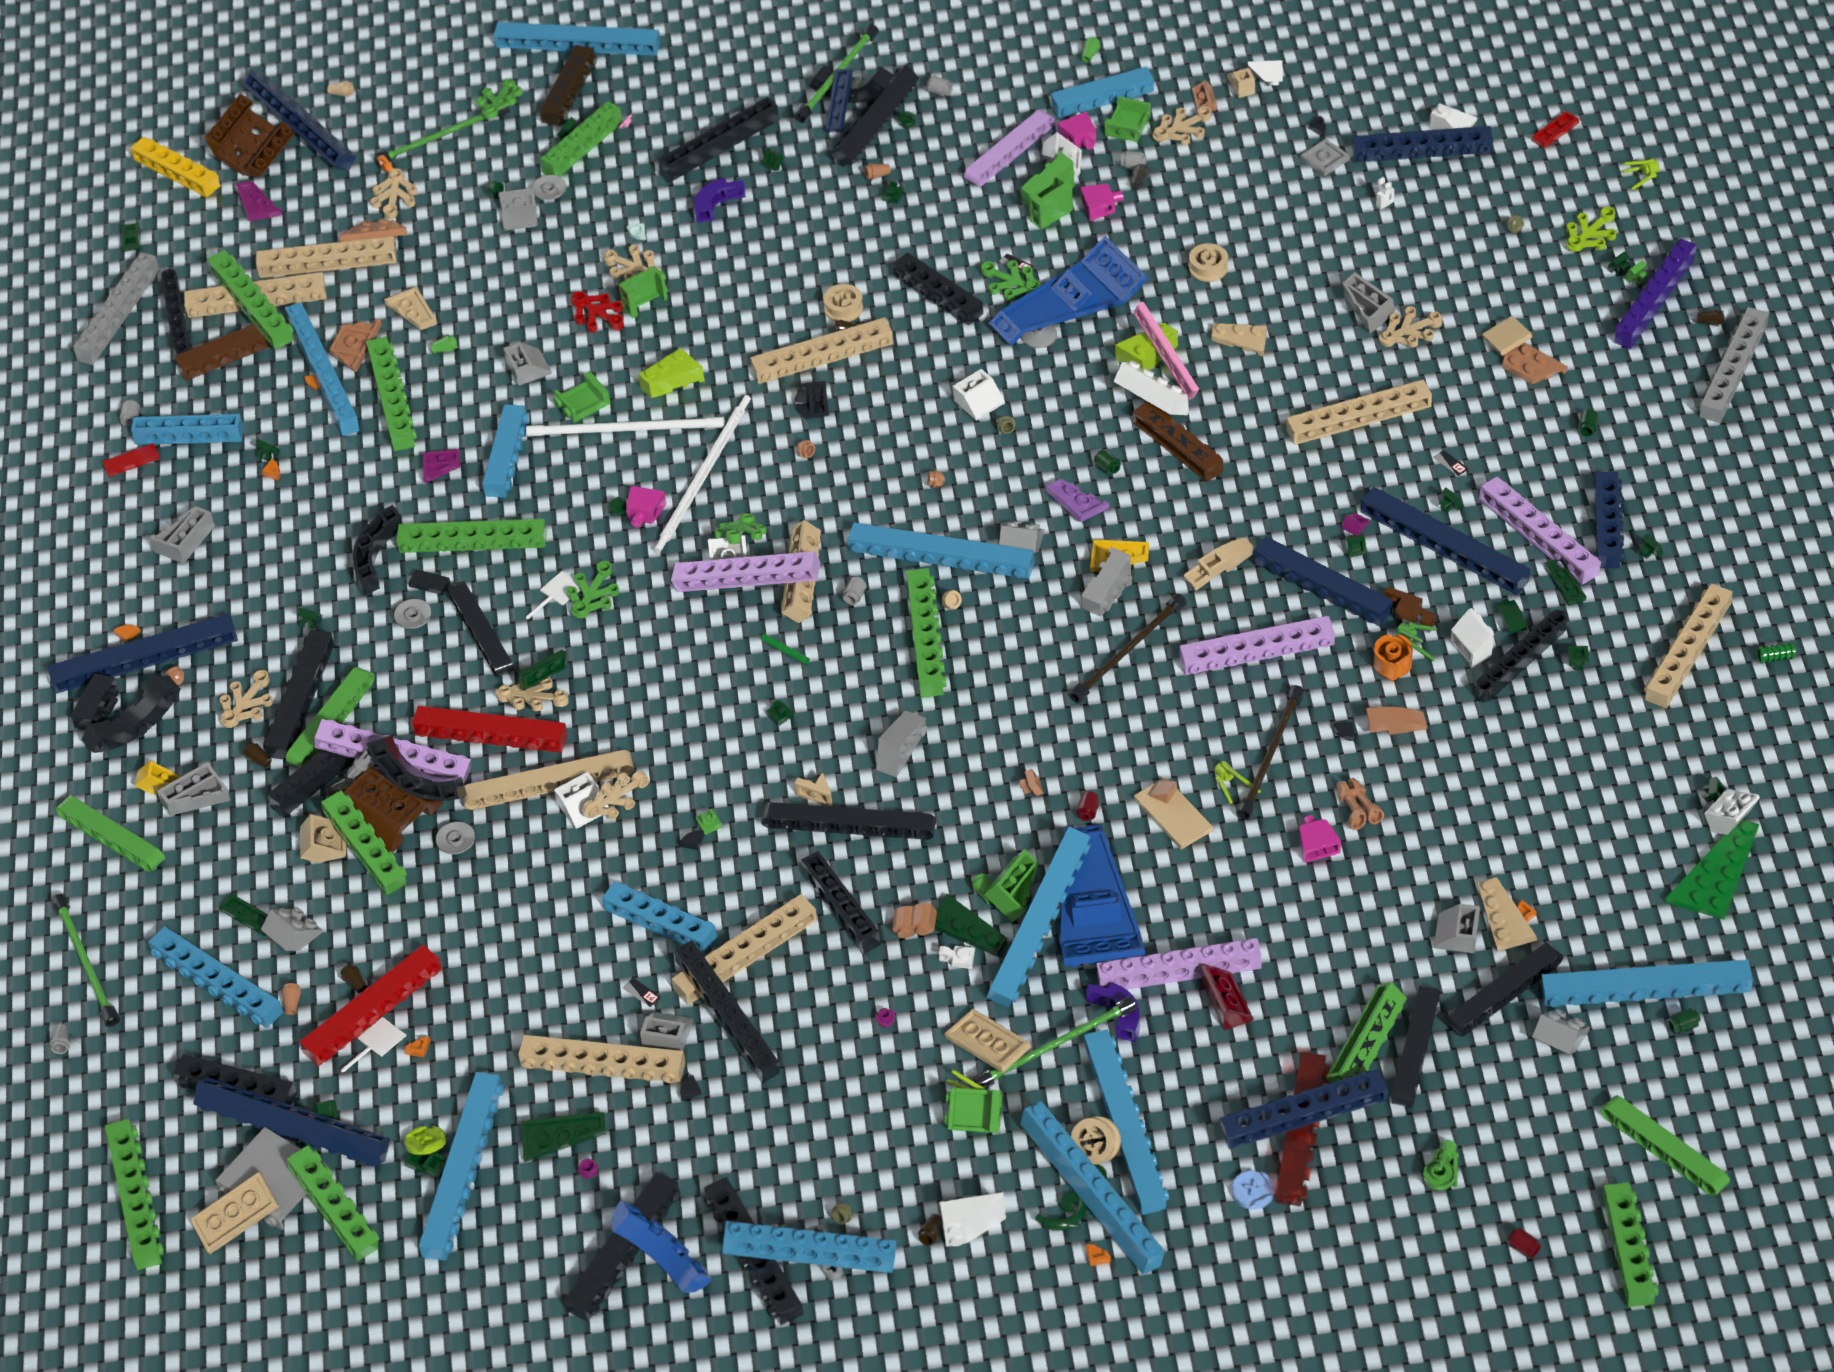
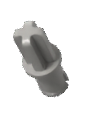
M368 748L359 758L354 760V764L347 771L348 778L355 780L363 771L368 769L369 763L373 760Z

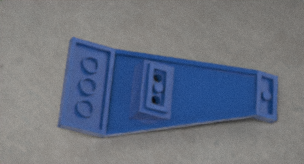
M1104 236L1079 263L1002 309L989 324L1013 346L1024 333L1125 304L1149 277Z
M1102 824L1075 827L1074 829L1091 836L1088 844L1091 846L1087 855L1082 854L1080 860H1083L1079 872L1075 870L1073 876L1076 878L1071 888L1067 886L1065 890L1068 894L1061 909L1060 936L1064 966L1077 967L1084 963L1097 964L1101 961L1145 956L1142 936ZM1063 829V837L1067 829Z

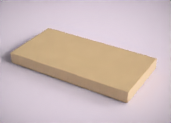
M1165 777V778L1161 779L1160 781H1169V780ZM1158 782L1134 795V800L1181 850L1213 831V826L1178 789L1168 804L1150 797Z
M975 1009L969 1011L944 1033L946 1039L1002 1073L1031 1048L1030 1042Z
M257 1172L193 1216L190 1221L209 1254H212L279 1208L280 1205L262 1173Z

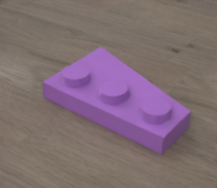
M1062 479L1046 485V492L1080 522L1109 509V502L1105 500L1101 502L1095 499V495L1091 493L1087 495L1081 492L1078 487Z

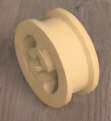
M1211 243L1201 244L1194 247L1189 254V272L1197 280L1213 282L1226 275L1228 270V254L1223 247Z
M849 284L835 285L824 294V311L826 316L832 321L836 322V320L840 321L841 319L850 322L857 319L863 312L862 293L855 286Z
M1101 1116L1080 1121L1074 1127L1071 1138L1094 1165L1113 1159L1118 1153L1121 1144L1120 1133L1116 1125L1108 1118ZM1106 1137L1105 1141L1085 1143V1140Z

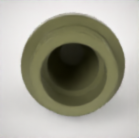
M1510 216L1506 226L1509 232L1518 233L1522 231L1524 221H1522L1521 216Z
M1002 416L997 423L998 429L1005 434L1013 432L1016 425L1015 420L1011 416Z
M847 1203L836 1204L833 1207L831 1216L836 1223L845 1224L852 1219L853 1210Z

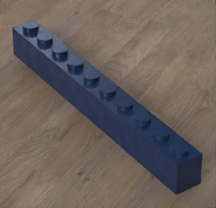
M253 70L248 71L242 84L330 164L336 168L350 170L356 158V155L266 74Z
M1373 487L1361 499L1360 512L1515 595L1530 580V568L1524 564L1514 561L1510 557L1419 511L1383 490Z
M228 613L48 665L47 667L55 694L88 685L95 673L116 677L238 641L231 615Z
M209 1077L197 1082L193 1105L199 1106L201 1110L217 1112L221 1117L235 1118L239 1123L253 1124L257 1129L263 1130L265 1127L279 1136L286 1135L291 1137L293 1141L306 1142L311 1147L324 1148L329 1153L345 1155L349 1160L363 1161L367 1166L376 1167L386 1161L390 1143L389 1137Z

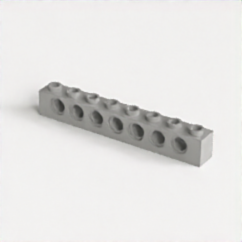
M142 252L139 253L74 344L73 348L77 361L90 365L96 362L160 271L156 256Z
M1748 307L1745 314H1741L1739 326L1736 325L1733 332L1734 337H1730L1727 345L1728 349L1723 351L1722 362H1718L1716 374L1711 376L1710 387H1706L1704 399L1699 401L1700 418L1717 423L1722 422L1767 327L1769 312Z

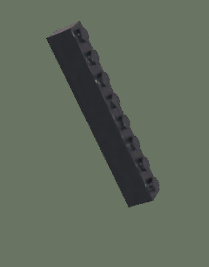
M907 63L895 70L893 73L894 78L885 90L869 102L829 152L842 167L848 164L852 165L857 161V155L865 151V145L874 140V134L882 130V124L892 117L890 114L900 107L899 103L908 97L907 93L917 86L915 83L919 80V77Z
M766 97L658 159L660 174L671 183L779 121L778 105L769 97Z
M310 630L308 636L304 638L302 651L298 653L297 664L293 666L291 679L287 681L285 694L281 696L280 707L275 711L274 722L270 724L268 737L263 742V748L270 758L286 760L287 752L300 735L335 645L331 632Z
M656 1172L632 1206L639 1209L641 1215L649 1222L655 1220L659 1223L662 1218L664 1219L667 1216L673 1202H677L680 1197L678 1182ZM613 1232L565 1298L564 1303L567 1312L589 1322L591 1317L598 1313L603 1300L610 1296L613 1286L620 1282L626 1268L632 1265L638 1251L642 1249Z

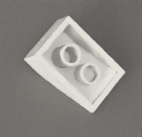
M1003 1192L940 1202L946 1247L966 1244L1006 1219Z

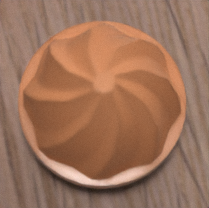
M809 440L801 441L796 447L797 453L802 458H810L815 453V446Z
M937 470L929 471L927 485L932 486V488L942 486L945 482L943 473Z
M179 666L166 671V676H170L177 685H181L184 681V671Z

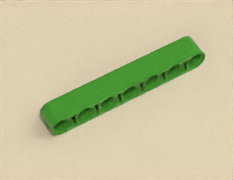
M359 667L352 669L289 749L286 755L287 763L300 768L322 750L315 748V736L321 720H334L342 724L372 686L375 678L374 673Z
M69 795L55 808L57 814L62 819L148 872H152L165 859L164 854L158 848L72 795Z
M1615 1095L1601 1108L1600 1112L1604 1119L1708 1195L1715 1197L1730 1182L1729 1176L1722 1169L1622 1097Z

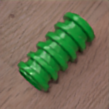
M1789 642L1788 644L1783 643L1776 646L1773 644L1770 647L1766 645L1764 648L1760 646L1757 654L1760 663L1763 664L1765 661L1770 663L1771 660L1776 662L1777 660L1794 659L1796 650L1794 644Z

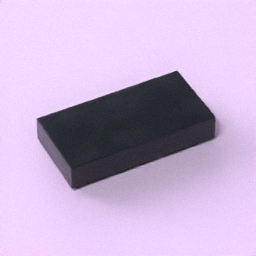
M416 569L408 584L411 588L443 595L450 584V578Z

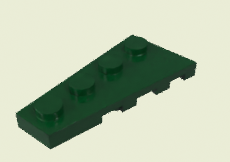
M949 894L944 897L937 907L936 931L996 957L999 956L1007 944V937Z
M604 1112L521 1121L524 1162L605 1135Z

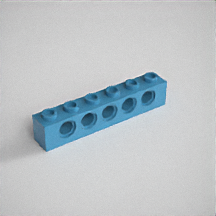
M240 414L134 417L131 428L136 445H149L151 443L242 442L244 431Z
M614 881L602 897L604 910L683 945L693 940L704 955L717 939L716 927L710 921H704L692 913L683 912L676 906L665 904L660 899L647 896L644 892L636 891L626 884Z

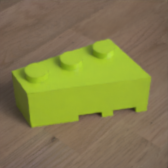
M1166 323L1160 324L1159 327L1173 349L1178 346V331ZM1145 331L1115 345L1116 360L1120 363L1135 361L1140 364V368L1143 370H1151L1162 360V357Z
M679 348L638 374L641 390L651 399L673 392L675 388L681 386L686 388L689 387L690 383L705 381L703 367L682 348Z

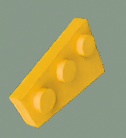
M1093 540L1090 573L1101 571L1102 568L1099 566L1102 561L1106 563L1110 556L1108 551L1111 547L1129 554L1131 565L1147 562L1150 543Z

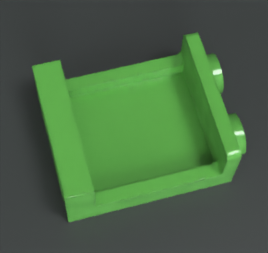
M1119 96L1117 98V107L1111 119H1106L1105 136L1138 142L1151 116L1150 103Z
M1059 177L1058 187L1040 198L1035 193L1029 195L1030 222L1043 230L1073 211L1071 183Z
M652 266L619 284L623 309L632 319L638 316L637 307L660 296L664 301L668 300V289L665 285L666 277L663 271H659L655 266Z
M590 371L584 374L585 382L563 394L557 389L554 390L555 398H553L556 407H560L566 418H570L574 423L611 404L609 391Z
M951 1087V1091L947 1092L946 1104L950 1105L949 1113L945 1114V1125H948L949 1130L1000 1133L1003 1092L1001 1090Z

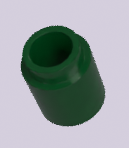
M1585 409L1581 412L1578 425L1581 435L1589 437L1596 432L1599 414L1595 410Z
M1100 450L1094 457L1096 466L1107 474L1113 475L1120 470L1121 461L1108 451Z
M1688 1008L1672 1014L1667 1022L1673 1034H1682L1697 1028L1700 1016L1696 1010Z

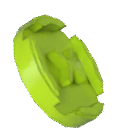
M427 1126L415 1128L404 1139L406 1150L417 1155L436 1152L446 1143L445 1132L437 1126H432V1129H427Z

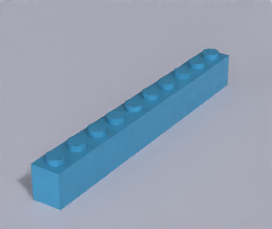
M498 22L494 32L496 48L572 51L575 45L594 48L595 53L657 56L661 44L659 30Z
M302 302L285 307L287 321L293 328L295 339L312 374L315 376L320 391L342 436L358 432L359 426L356 413Z
M853 523L848 537L849 551L1017 578L1030 579L1035 563L1034 550L861 523Z
M1070 826L1068 827L986 998L1008 1008L1011 1002L1016 1003L1020 991L1017 989L1019 985L1024 986L1028 975L1025 973L1028 968L1032 969L1036 958L1033 957L1035 952L1040 953L1044 942L1041 939L1043 935L1048 936L1052 925L1049 923L1051 919H1056L1060 911L1057 908L1058 904H1063L1068 893L1065 890L1067 886L1071 888L1076 878L1073 876L1074 871L1079 872L1083 863V860H1080L1082 854L1087 855L1091 846L1088 844L1091 836Z
M1749 960L1542 974L1541 991L1544 1007H1558L1560 1005L1599 1004L1601 1002L1751 992L1753 978Z
M1108 1029L1085 1034V1049L1109 1120L1119 1130L1121 1137L1119 1149L1141 1214L1145 1215L1166 1209V1200H1169L1166 1187L1162 1188V1174L1160 1170H1156L1157 1160L1155 1154L1150 1153L1151 1143L1149 1137L1144 1135L1145 1125L1143 1119L1139 1120L1138 1118L1140 1114L1138 1104L1132 1101V1098H1134L1131 1085L1127 1086L1128 1076L1126 1070L1121 1069L1122 1059L1120 1053L1115 1051V1048H1117L1114 1036L1110 1037Z
M475 1073L419 1244L422 1258L447 1261L449 1253L453 1251V1239L459 1233L460 1218L464 1217L465 1202L469 1200L471 1195L470 1186L476 1180V1168L482 1161L481 1152L483 1147L487 1145L488 1131L493 1127V1115L497 1113L499 1107L498 1099L504 1093V1084L501 1082L500 1075Z
M1040 1101L1025 1108L1020 1125L1144 1275L1160 1267L1165 1250L1043 1102Z

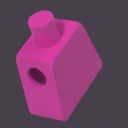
M1086 111L1058 123V133L1078 148L1085 146L1086 149L1090 150L1095 146L1096 129Z
M1108 184L1080 187L1081 201L1090 221L1114 213L1115 202L1123 201L1122 191L1112 192Z
M631 486L627 502L628 519L631 520V525L639 528L642 523H654L666 506L665 492Z
M1308 815L1303 819L1304 824L1299 826V840L1305 863L1341 853V840L1327 820L1316 821L1313 815Z

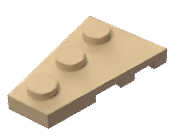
M417 287L384 299L388 307L420 330L437 324L435 316Z
M1213 323L1212 341L1230 347L1238 346L1243 348V351L1249 352L1251 350L1264 357L1267 326Z

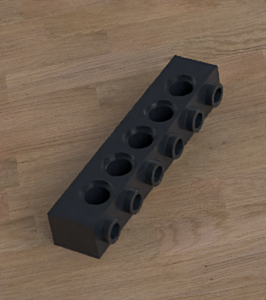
M907 252L893 263V274L896 279L901 280L908 287L913 288L923 297L928 298L935 305L940 306L947 313L955 316L959 321L969 326L984 314L983 302L910 253Z
M816 851L801 859L804 876L861 952L865 954L880 946L879 930L820 852Z
M186 1054L181 1056L173 1071L175 1082L181 1088L196 1090L197 1082L209 1077L292 1105L297 1096L294 1082Z

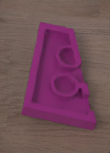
M253 181L236 184V191L248 221L282 216V210L279 207L276 208L273 205V201L267 199L263 191Z

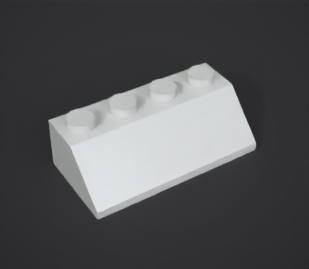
M1135 361L1122 362L1114 379L1115 383L1169 414L1188 415V395L1182 392V388L1176 385H1169L1168 380L1162 377L1157 378L1151 370H1143L1140 368V364Z

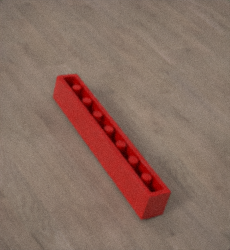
M426 706L417 707L412 721L414 734L421 737H434L562 753L568 736L566 724L562 722Z
M423 944L299 1041L303 1054L318 1067L327 1062L354 1038L359 1037L364 1030L374 1025L383 1015L389 1013L397 1004L406 1000L416 989L421 988L425 982L436 976L442 970L439 957Z

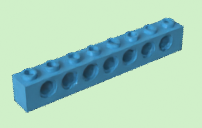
M164 926L148 942L151 949L150 953L155 959L163 960L169 968H175L184 978L189 977L198 987L207 989L213 997L218 996L227 1006L236 1008L242 1016L247 1015L256 1025H262L267 1029L283 1013L278 999Z
M726 1221L722 1254L893 1273L896 1240Z

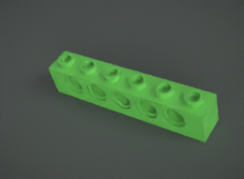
M607 101L541 157L543 174L561 176L621 125L623 121L620 107Z
M340 790L321 802L322 811L385 895L388 896L406 885L407 873L402 865H397L394 854L385 849L384 841L380 837H376L370 823L366 824L363 820L362 812L354 808L350 796H345ZM384 869H391L388 872L383 871Z
M308 1145L287 1158V1167L355 1261L358 1262L378 1249L379 1236L374 1229H369L365 1216L362 1213L358 1214L353 1200L345 1196L342 1185L333 1180V1174L329 1167L322 1165L318 1152L316 1150L312 1151ZM308 1169H315V1170H316V1171L313 1172V1173H308V1172H307ZM319 1185H327L324 1189L318 1188ZM333 1200H336V1201H338L339 1203L333 1205V1204H330L329 1202H330V1201H333ZM344 1216L350 1217L349 1220H342L341 1218ZM360 1232L362 1235L354 1236L353 1233Z
M1630 1182L1604 1185L1603 1200L1627 1306L1654 1305L1655 1296H1658L1657 1283L1652 1281L1654 1270L1653 1265L1649 1264L1647 1259L1650 1257L1648 1245L1644 1246L1643 1242L1645 1240L1644 1227L1639 1225L1641 1214L1640 1210L1635 1207V1203H1637L1636 1192L1631 1190Z

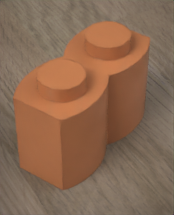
M920 903L914 906L896 908L892 930L900 938H908L915 934L926 935L932 933L935 930L937 911L931 903Z

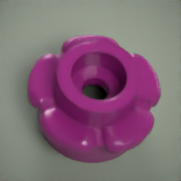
M887 1008L880 1009L879 1013L875 1015V1020L878 1021L881 1027H890L894 1023L895 1013Z
M585 1159L581 1161L578 1173L585 1179L595 1177L598 1173V1165L592 1159Z

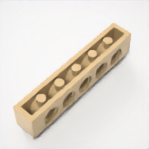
M806 520L794 526L791 533L789 553L815 551L818 557L821 530ZM815 581L785 583L781 613L798 624L804 619L809 618L812 613Z

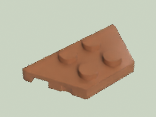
M380 219L378 222L373 223L371 221H363L361 224L340 234L341 242L407 235V229L393 220L388 221V219Z
M376 319L375 323L371 324L358 322L356 324L342 325L329 349L330 355L354 372H357L368 352L366 341L375 339L382 325L381 319Z
M1522 343L1505 354L1502 368L1530 384H1535L1543 379L1552 378L1555 373H1566L1568 366L1534 347Z

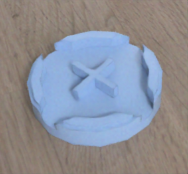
M1248 1170L1240 1173L1235 1178L1232 1185V1195L1235 1202L1241 1207L1257 1210L1271 1203L1274 1197V1183L1266 1173Z

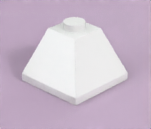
M1282 61L1248 62V67L1264 82H1269L1270 86L1279 85V82L1283 81Z
M1439 103L1431 113L1430 129L1472 127L1477 121V117Z
M1057 132L1043 142L1042 155L1046 159L1053 162L1057 158L1056 154L1061 151L1073 161L1074 174H1080L1082 150Z
M741 535L739 544H729L726 537L708 538L710 560L747 557L745 535Z

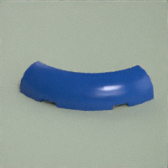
M622 1200L618 1203L611 1220L613 1232L626 1238L653 1258L670 1275L682 1292H697L712 1281V1278L700 1262L696 1263L688 1256L690 1251L667 1229L655 1220L649 1222L636 1207Z

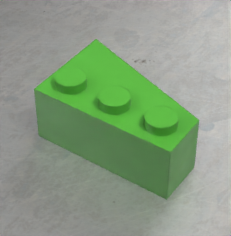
M1026 849L1009 862L984 894L1011 922H1014L1026 911L1025 905L1030 897V887L1034 883L1039 862Z

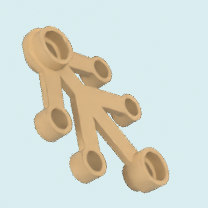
M1206 106L1200 107L1198 115L1182 122V119L1186 117V110L1178 108L1176 109L1173 126L1169 128L1167 126L1172 123V117L1168 114L1161 117V126L1155 128L1153 132V139L1158 142H1164L1168 139L1178 140L1182 145H1188L1190 143L1189 134L1180 135L1174 133L1194 134L1196 138H1203L1205 135L1204 128L1188 126L1199 121H1209L1211 109Z
M392 169L387 180L373 187V193L377 197L371 199V205L373 208H379L382 205L381 202L390 196L389 204L384 206L383 212L387 219L393 220L398 214L396 207L397 196L405 201L406 207H413L415 205L414 197L409 195L417 193L416 185L405 180V174L401 169ZM392 184L391 188H389L385 192L383 191V189ZM399 184L406 188L407 194L399 188Z
M631 245L629 247V252L634 262L617 256V253L613 250L605 252L604 262L608 266L618 263L627 267L623 269L616 266L610 268V276L612 278L624 275L626 281L635 276L634 273L643 272L655 266L654 252L647 250L643 253L644 260L648 263L649 268L642 266L638 245Z
M1407 307L1402 327L1395 331L1396 325L1400 323V315L1392 313L1389 316L1390 323L1387 330L1379 334V341L1385 347H1391L1395 343H1399L1412 348L1418 345V338L1432 341L1434 339L1433 330L1426 329L1423 332L1417 330L1428 325L1432 328L1440 327L1442 325V315L1439 312H1432L1428 318L1411 324L1412 319L1416 316V309L1414 307Z
M259 670L254 673L255 683L243 698L241 683L236 681L230 684L236 706L231 710L230 705L232 701L229 695H222L219 698L220 704L224 709L220 718L222 726L232 728L241 720L248 718L259 720L263 717L262 710L259 707H255L247 712H242V710L261 704L265 707L273 704V698L270 694H264L262 697L252 699L261 687L268 685L270 679L267 671Z
M547 678L541 681V684L532 686L525 691H520L522 689H520L519 684L512 687L503 685L496 690L498 700L510 702L516 710H521L525 707L524 700L532 707L533 711H541L543 709V701L540 699L553 700L554 705L557 707H564L569 703L568 694L564 690H557L555 694L540 692L552 688L551 678Z
M639 770L632 775L631 783H629L630 777L623 772L617 777L614 786L609 782L604 783L595 800H589L583 805L584 816L586 818H594L598 815H606L610 820H613L619 815V811L614 806L605 808L608 804L621 805L626 810L632 809L635 801L631 797L623 798L621 796L636 787H646L649 783L648 776L644 771Z

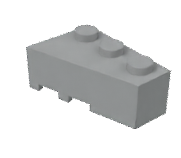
M1354 272L1342 283L1345 298L1370 334L1383 324L1390 314L1395 313L1393 299Z
M197 506L178 517V521L173 525L165 526L163 528L164 531L155 536L153 534L149 537L155 553L183 564L215 527L211 512Z
M1113 547L1108 551L1110 556L1106 563L1101 562L1099 566L1102 568L1097 577H1092L1081 596L1082 608L1100 617L1110 610L1115 599H1118L1124 588L1128 587L1132 582L1130 555Z
M905 710L881 735L878 743L877 771L894 777L899 775L927 731V726H925L926 717Z
M208 762L157 790L160 802L170 816L230 801L227 787Z

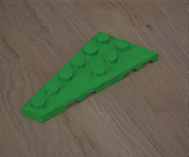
M1742 819L1728 835H1724L1675 887L1666 897L1665 903L1725 920L1759 830V824Z

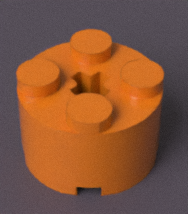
M1387 634L1376 641L1373 665L1380 675L1393 681L1406 675L1412 669L1413 649L1409 639L1402 635L1391 636V634Z

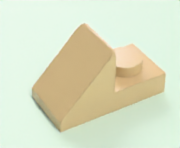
M823 773L816 783L797 778L794 783L797 796L826 806L833 805L831 791Z

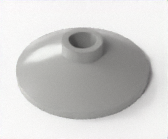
M545 175L538 178L533 183L532 188L537 198L552 200L560 197L565 192L566 183L560 176Z
M1051 325L1024 333L1021 337L1022 341L1029 347L1045 348L1055 342L1057 331Z
M420 599L406 600L395 609V621L399 626L407 629L421 627L429 621L432 614L431 607L427 602Z
M463 822L446 824L436 835L438 848L447 854L463 853L475 841L473 828Z

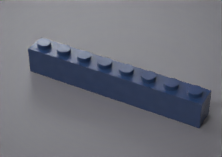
M1267 536L1253 550V563L1259 567H1263L1273 574L1279 575L1289 582L1304 588L1306 591H1310L1322 599H1326L1336 606L1360 616L1369 623L1380 627L1393 611L1392 599Z

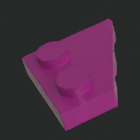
M459 449L423 453L424 483H428L461 467Z

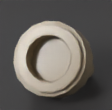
M955 590L945 592L942 597V606L947 609L958 608L962 601L961 595Z

